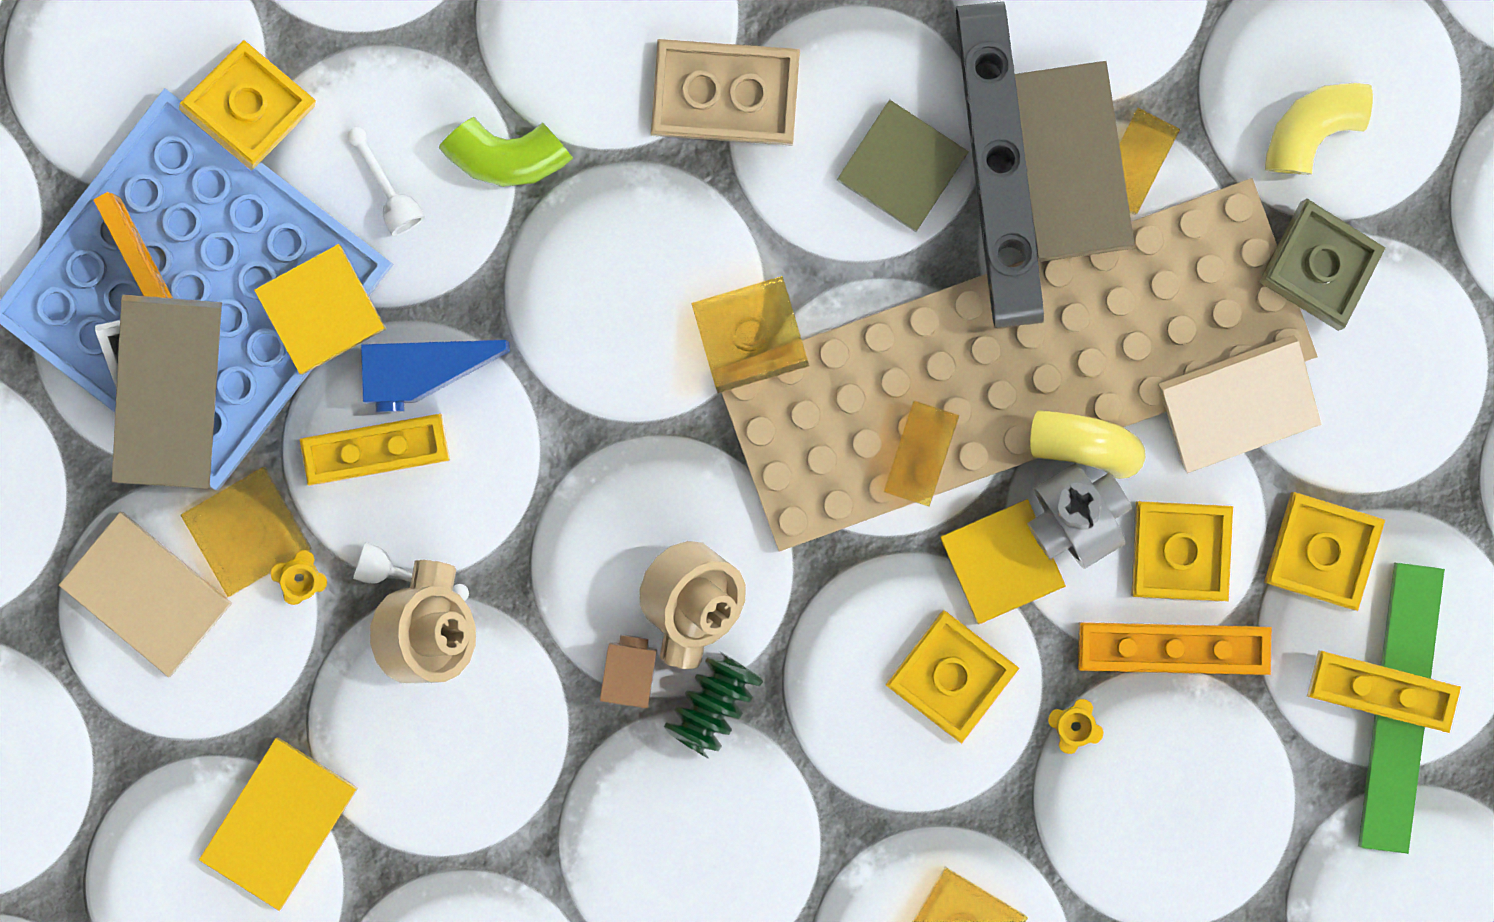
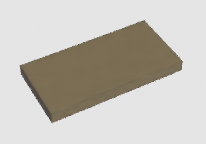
M1107 60L1015 74L1038 261L1044 262L1134 249L1135 243Z
M122 295L112 482L210 488L222 302Z

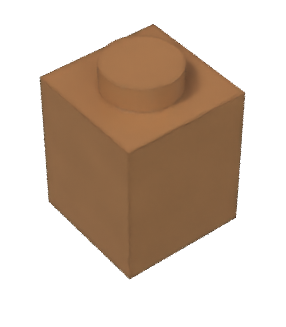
M620 635L619 643L610 642L608 644L600 701L641 708L649 707L657 649L648 648L649 639Z

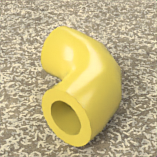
M1363 83L1324 85L1297 99L1275 126L1266 154L1265 170L1287 174L1311 175L1317 147L1326 137L1337 131L1352 130L1364 132L1367 129L1373 104L1372 86Z
M1039 410L1035 413L1030 437L1033 458L1088 465L1106 473H1111L1114 478L1118 479L1129 478L1137 474L1143 467L1146 458L1145 448L1141 440L1124 427L1104 420L1075 414Z

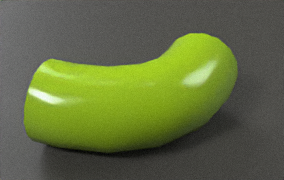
M472 117L452 131L439 145V149L470 177L502 187L536 183L563 168L573 159L567 149L543 122L521 138L504 139L494 136L475 117Z

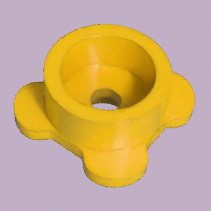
M300 550L296 553L295 558L286 563H276L271 568V578L281 585L284 600L288 604L298 605L303 600L312 597L316 592H322L327 586L325 574L318 572L314 565V555L308 550ZM296 574L304 576L301 581H296L294 577Z
M1078 699L1075 701L1074 706L1063 711L1055 709L1049 714L1048 723L1058 733L1060 738L1058 746L1062 752L1073 754L1080 746L1088 743L1097 744L1102 740L1103 728L1096 724L1092 715L1093 705L1090 701ZM1073 722H1079L1080 729L1078 731L1072 730L1071 725Z

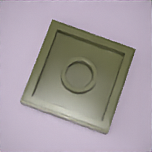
M889 99L837 178V181L914 232H917L969 151Z
M1305 199L1299 203L1259 282L1339 331L1345 329L1385 247L1311 200Z

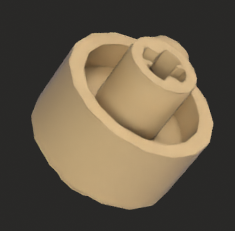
M686 541L669 547L658 555L647 569L640 586V607L646 619L664 633L660 659L665 660L664 663L669 666L681 669H694L700 666L704 646L713 644L729 632L740 617L745 603L746 584L740 571L704 543Z
M415 560L410 588H403L387 595L376 608L370 625V645L376 663L392 679L400 683L446 682L459 676L470 663L476 646V626L468 605L459 594L453 592L456 574L455 566L439 561Z

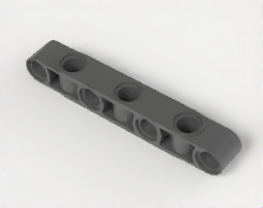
M1004 1L956 6L958 43L994 328L1043 323V298L1006 5ZM981 63H992L997 66L1001 75L992 80L983 79L976 73L975 68ZM996 154L1003 155L1011 161L1012 168L1005 173H996L988 167L986 160ZM1007 247L1015 248L1022 254L1024 262L1017 267H1008L999 260L998 252Z

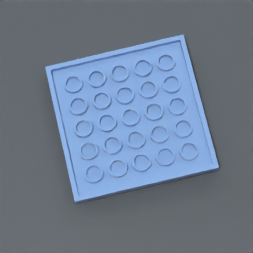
M164 88L1 298L0 324L115 412L116 387L97 338L95 326L120 320L122 295L143 296L93 199L106 192L119 196L173 299L222 302L210 486L219 491L311 372L309 371L303 375L299 374L254 289L337 244L342 246L368 296H370L394 264L260 162L252 171L183 114L179 110L181 100Z

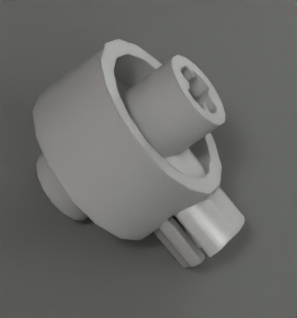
M1074 463L1033 488L1044 513L1028 522L1027 525L1049 560L1068 549L1077 563L1083 569H1086L1126 544L1125 538L1115 519L1131 510L1132 506L1111 473H1107L1092 483L1084 471Z

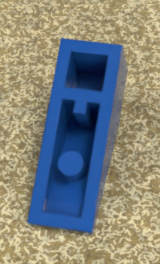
M507 340L361 344L363 402L375 404L376 412H404V403L418 402L509 353V342Z

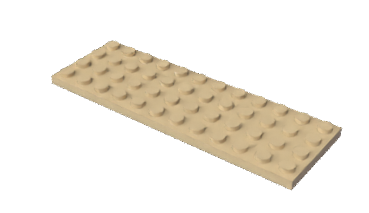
M1253 178L1131 221L1135 243L1134 249L1044 262L1038 261L1044 309L1043 323L994 328L987 274L714 372L778 551L786 550L1037 459L1033 458L1031 454L1030 437L1033 419L1038 410L1075 414L1126 427L1166 412L1158 384L1294 335L1299 340L1304 362L1317 358L1318 356L1300 307L1259 282L1277 248V244ZM1024 260L1021 261V262L1012 264V265H1010V266H1008V267H1017V266H1020V265L1024 262Z

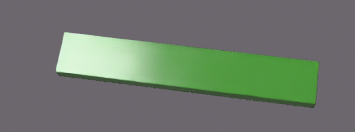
M1394 562L1381 666L1431 679L1445 569ZM1375 714L1358 842L1359 847L1409 854L1425 727Z

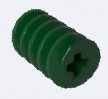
M720 652L723 656L722 660L709 657L705 660V663L713 672L712 676L702 674L695 676V680L703 689L702 692L686 690L684 693L693 705L691 709L676 706L674 709L682 721L681 725L666 722L663 726L671 736L708 759L709 757L704 752V749L719 751L722 747L714 733L730 735L732 731L724 717L740 719L743 714L736 705L735 700L750 703L753 698L745 684L761 686L763 683L760 676Z

